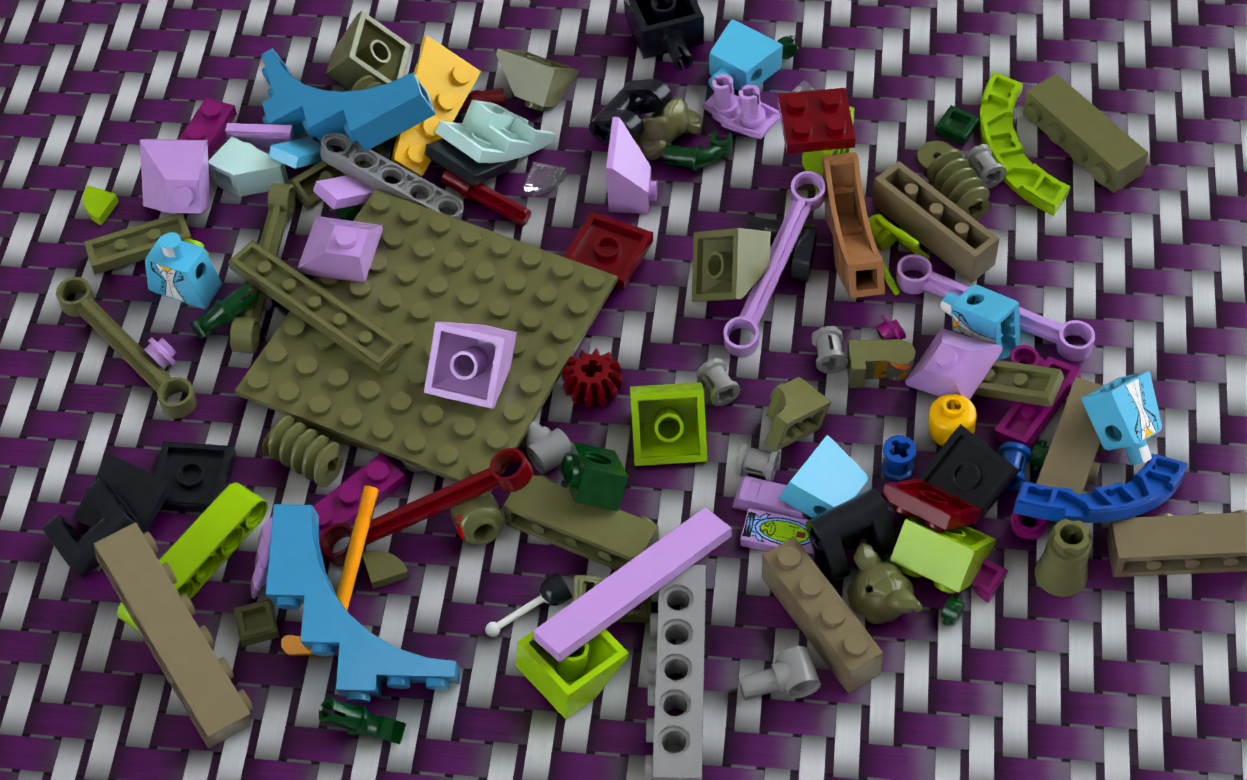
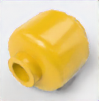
M945 394L932 402L929 409L927 426L928 433L934 442L943 446L960 424L974 434L977 414L972 401L962 395Z

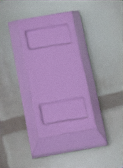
M749 476L741 477L732 508L748 511V508L801 519L807 518L806 514L779 499L787 485Z

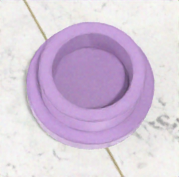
M152 337L148 340L150 344L144 350L163 369L169 364L174 366L177 363L172 358L177 352L163 338L158 342Z

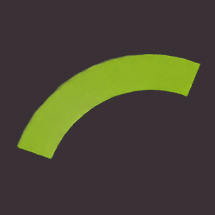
M993 72L984 90L979 113V130L982 144H987L992 150V157L995 161L1006 168L1007 173L1003 181L1013 191L1035 207L1055 216L1068 196L1070 186L1049 175L1037 164H1032L1026 157L1024 148L1013 127V111L1017 99L1022 92L1023 83Z

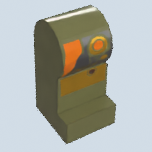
M900 339L848 340L847 372L849 388L864 387L865 379L888 378L892 381H905L913 370L915 360L914 347L909 342Z

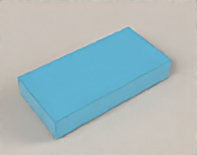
M308 137L271 145L268 155L271 159L294 169L323 161L320 157L321 143ZM327 147L328 150L334 151V148Z

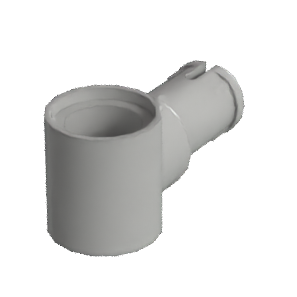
M536 420L532 422L523 438L526 441V452L531 463L543 475L560 465L564 454L570 453L572 446L570 440L561 429L556 428L551 431L545 426L542 427Z
M805 646L791 647L782 651L776 657V662L771 663V668L738 677L745 701L775 691H779L780 694L787 692V695L791 698H802L813 694L821 686L810 651Z

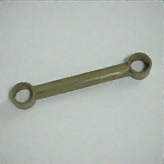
M272 183L268 192V214L259 245L276 257L278 256L287 218H292L295 211L296 190L293 184ZM251 283L248 286L252 290L245 297L255 293L258 301L241 312L240 316L235 317L232 322L230 345L233 352L256 353L259 347L260 319L267 294Z
M71 277L58 285L56 296L62 311L72 317L81 316L157 392L161 408L168 417L183 418L195 410L197 398L192 384L182 377L172 378L95 302L94 294L86 279ZM74 293H86L77 301H66ZM175 393H188V396L179 403L166 402Z

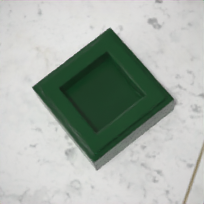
M950 105L936 125L935 134L965 146L979 126L980 117Z

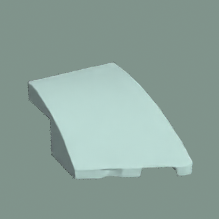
M477 100L471 101L462 123L439 121L435 131L436 134L478 163L505 162L530 155L551 144L556 136L555 133L549 130L543 131L532 128L528 125L527 119L495 103Z

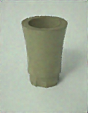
M1063 519L1059 521L1050 532L1045 550L1035 565L1034 573L1037 583L1043 590L1054 596L1069 597L1076 595L1087 584L1091 539L1089 537V528L1080 520L1071 521Z

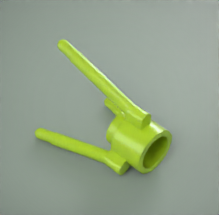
M875 214L868 218L877 248L887 249L897 241L914 254L921 255L929 260L930 256L918 247L919 242L891 224L881 214ZM884 263V279L893 294L898 295L900 291Z

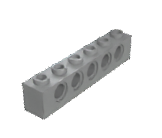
M692 565L651 595V601L658 602V613H651L650 636H657V647H649V671H656V682H648V706H655L654 718H647L646 742H654L653 755L645 756V779L702 780L706 565ZM675 605H682L686 607L683 610L671 609V607ZM681 639L685 641L683 644L674 645L669 643L671 640ZM672 674H681L685 676L680 680H672L668 678V676ZM672 709H679L684 712L679 716L667 714ZM671 745H678L683 748L678 753H670L665 749Z

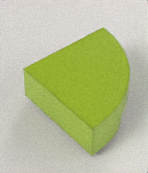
M88 185L83 194L85 209L90 218L102 226L119 200L114 193Z

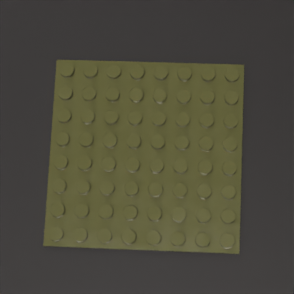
M375 189L353 220L382 225L383 227L365 283L314 276L311 281L402 342L405 352L380 374L290 311L235 389V394L451 481L458 482L490 468L492 458L499 451L506 448L517 449L530 425L535 420L562 375L563 368L568 365L569 356L572 357L616 285L618 276ZM435 322L481 324L517 332L511 368L493 409L424 393Z

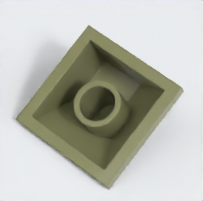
M360 11L333 49L326 75L350 91L354 84L366 75H372L376 82H381L382 84L390 83L404 76L411 45L364 11Z
M498 48L496 56L514 96L524 99V105L535 110L543 111L544 107H556L579 73L577 69L524 50Z
M732 228L694 232L692 301L742 299L770 267L771 231Z

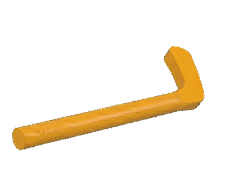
M364 486L336 592L337 598L346 610H348L379 489L372 486ZM286 635L281 639V646L288 656L313 655L311 650H308L301 643V636Z

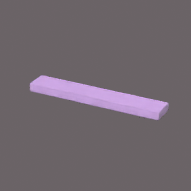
M706 507L533 630L534 640L556 660L561 662L732 537V528Z

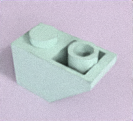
M231 137L208 161L213 184L238 197L267 192L272 183L288 184L289 179L285 164L271 159L268 156L269 154L257 149L253 144L242 142L234 137Z

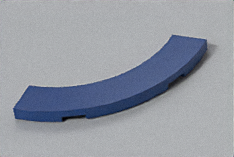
M1152 453V459L1147 461L1145 466L1134 475L1133 480L1124 485L1120 482L1094 488L1093 493L1076 494L1073 492V489L1049 487L1022 481L1013 513L1050 521L1068 519L1071 521L1080 520L1083 523L1128 519L1153 510L1166 502L1180 486L1187 463Z

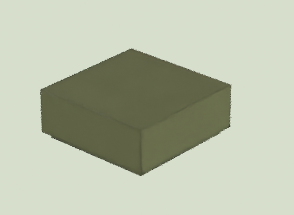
M270 599L233 608L242 647L280 637L273 603Z

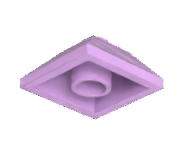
M613 117L606 164L609 212L649 214L650 201H656L657 181L651 180V166L620 117Z
M140 140L144 207L165 213L201 214L211 206L207 140Z
M316 216L297 271L306 275L365 283L383 231L382 225Z
M435 322L424 393L493 409L511 368L517 332L481 324Z
M941 328L905 380V384L908 387L936 396L958 394L970 400L1003 351L1002 347Z

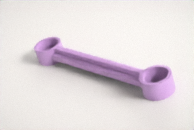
M803 171L793 178L791 182L792 203L771 246L770 267L753 285L740 316L729 320L724 327L725 348L734 356L746 357L753 354L758 348V324L809 212L818 209L825 200V181L816 172ZM803 184H813L819 188L820 193L814 198H803L796 193V189ZM745 328L753 333L754 339L746 345H736L729 340V335L736 329Z
M907 255L898 262L896 284L900 290L907 294H920L927 290L941 297H945L949 292L961 296L970 288V286L933 272L930 261L921 255ZM908 270H917L925 276L919 279H911L903 273ZM1019 307L1020 329L1055 343L1058 353L1069 361H1082L1090 356L1095 340V332L1089 324L1079 320L1060 324ZM1067 336H1078L1083 338L1087 344L1074 346L1066 342L1064 338Z

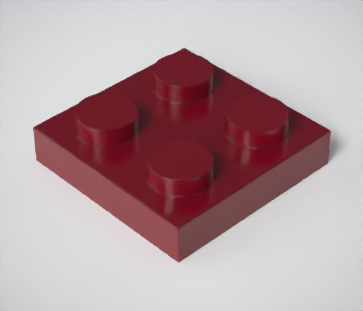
M846 88L778 94V108L787 154L855 148L856 137Z
M591 211L563 257L618 276V281L614 287L625 290L654 241L653 232Z
M918 478L886 483L881 494L884 500L892 503L891 508L896 512L908 516L914 514L925 519V526L939 532H945L952 528L960 529L962 526L976 524L982 509Z

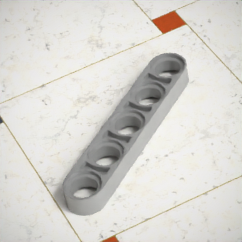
M333 132L326 134L322 138L320 157L332 167L373 190L382 191L440 212L441 208H450L456 214L448 216L462 219L463 203L454 195L371 149L365 151L358 142H352L346 135ZM339 146L344 151L336 153L328 150L327 147ZM358 161H366L370 163L372 166L369 168H361L358 167L355 163ZM391 176L397 178L400 182L390 184L385 182L383 178ZM421 192L427 195L428 198L420 200L414 198L411 194Z

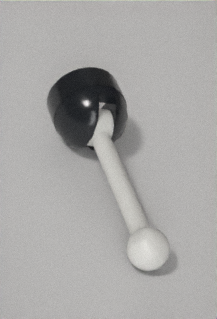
M555 572L542 582L540 596L500 621L489 622L485 627V632L490 637H496L499 635L501 628L541 603L545 602L548 605L557 606L570 600L572 594L562 577Z

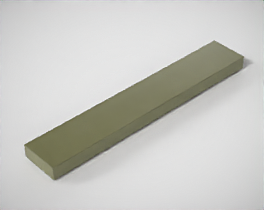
M252 240L228 261L232 271L378 373L382 374L405 352L402 342Z

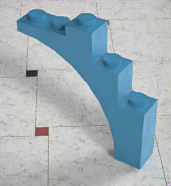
M273 48L262 54L265 65L262 73L271 87L268 90L270 98L262 102L266 115L262 117L263 123L292 125L295 137L307 132L310 138L316 137L321 143L322 138L326 134L333 132L341 133L346 136L348 135L352 142L358 141L362 148L368 151L436 115L428 92L414 72L390 83L369 89L346 92L326 91L307 86L293 78L289 68Z
M273 505L266 596L273 603H277L276 607L281 609H299L300 604H304L301 643L308 650H311V654L318 656L335 655V650H339L336 690L343 697H347V702L363 704L370 703V697L381 698L382 682H387V687L394 689L410 688V683H426V688L447 690L449 689V684H460L461 668L456 661L427 658L396 648L370 633L348 613L337 598L326 574L319 545V515L312 505Z

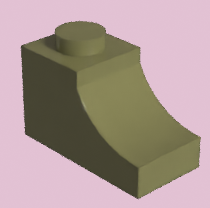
M800 377L787 383H780L770 395L771 403L766 416L772 420L773 424L765 444L776 452L819 430L831 401Z

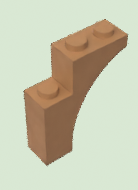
M856 152L822 156L823 179L825 181V220L833 234L834 267L850 298L885 294L884 261L875 244L867 215L859 157Z

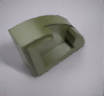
M376 550L362 552V558L373 590L409 578L406 566L395 555Z

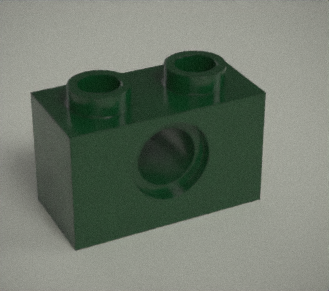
M573 442L570 453H565L562 458L560 473L563 475L566 486L569 488L574 501L580 504L618 511L629 476L615 450Z

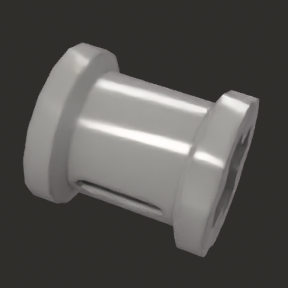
M987 144L973 147L964 157L969 162L970 168H973L977 176L982 180L983 186L988 189L997 186L1006 176V168L995 161L992 157V150Z
M825 326L814 331L811 335L812 344L817 347V369L820 372L830 374L843 370L848 364V358L842 352V331L835 326Z
M720 358L705 362L696 372L699 382L705 384L709 390V399L715 406L729 404L738 397L741 390L738 383L730 379L726 372V364Z
M743 442L739 450L735 473L738 475H742L744 472L765 477L766 481L773 482L780 451L775 452L773 450L768 452L752 448L749 443Z

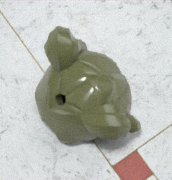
M676 97L661 112L653 113L648 119H642L644 130L635 142L644 157L653 161L660 157L667 144L679 138L684 132L689 135L698 134L702 130V118L697 112L688 109L687 102H684L680 97Z
M861 543L853 556L860 570L855 574L847 589L852 609L859 615H864L866 620L873 624L892 622L903 613L909 614L911 611L920 612L924 610L923 606L914 596L913 584L904 576L903 572L894 564L881 561L877 552H874L869 544Z

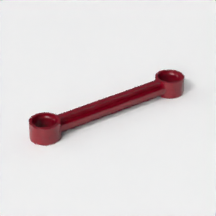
M503 449L492 458L490 468L370 520L364 546L495 488L501 487L508 492L521 490L528 485L532 478V466L519 449ZM513 463H521V467L515 474L509 477H501L502 472L507 466ZM336 523L329 526L322 533L319 540L322 553L333 565L343 567L349 543L339 552L332 553V549L342 538L350 537L351 539L353 528L345 523Z

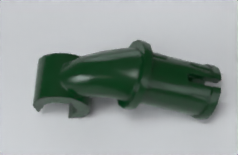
M716 131L710 136V146L706 148H701L700 145H696L693 148L667 144L664 152V165L692 168L694 172H698L699 168L732 155V135L729 133L726 140L718 141V133Z
M243 283L241 287L222 301L217 299L214 302L215 306L210 311L203 312L200 317L191 321L189 325L198 337L203 339L218 327L228 322L232 324L234 318L253 303H256L258 298L253 293L241 300L243 296L252 290L246 283Z
M331 697L326 698L322 702L321 707L334 711V714L319 710V720L322 723H329L347 730V733L353 736L364 733L396 744L401 743L407 723L382 715L379 717L368 712L367 708L361 704L352 706L336 701Z

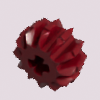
M595 348L592 354H587L581 349L579 358L569 356L568 366L564 367L562 371L563 387L566 396H572L575 406L585 402V406L589 410L593 404L598 403L604 409L606 399L616 401L617 391L621 390L623 386L619 361H613L610 352L600 355L597 348Z

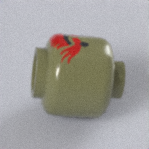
M489 492L451 508V519L461 539L468 544H488L500 534L504 526V516L494 496Z

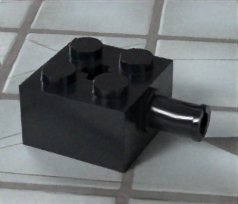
M624 0L625 18L643 59L669 53L675 69L682 70L679 60L682 61L685 69L689 68L693 63V57L688 48L704 44V16L697 1Z

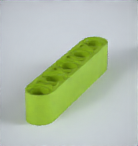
M234 482L230 484L160 558L159 562L161 565L167 562L174 572L177 583L173 585L180 596L186 594L191 599L260 524L268 509V502L239 483ZM121 602L117 611L118 618L138 631Z

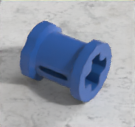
M895 435L888 438L883 445L884 459L881 465L883 476L887 480L895 482L910 479L914 469L913 460L916 456L914 441L904 435Z
M1005 442L999 446L998 453L1021 470L1006 490L1019 491L1022 481L1026 482L1024 471L1026 463L1031 459V450L1021 443Z

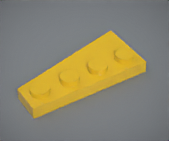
M427 35L422 39L421 53L415 66L414 74L428 92L436 115L398 134L391 157L392 162L421 178L431 162V159L424 155L426 145L442 139L441 136L435 133L439 121H454L481 73L480 70Z

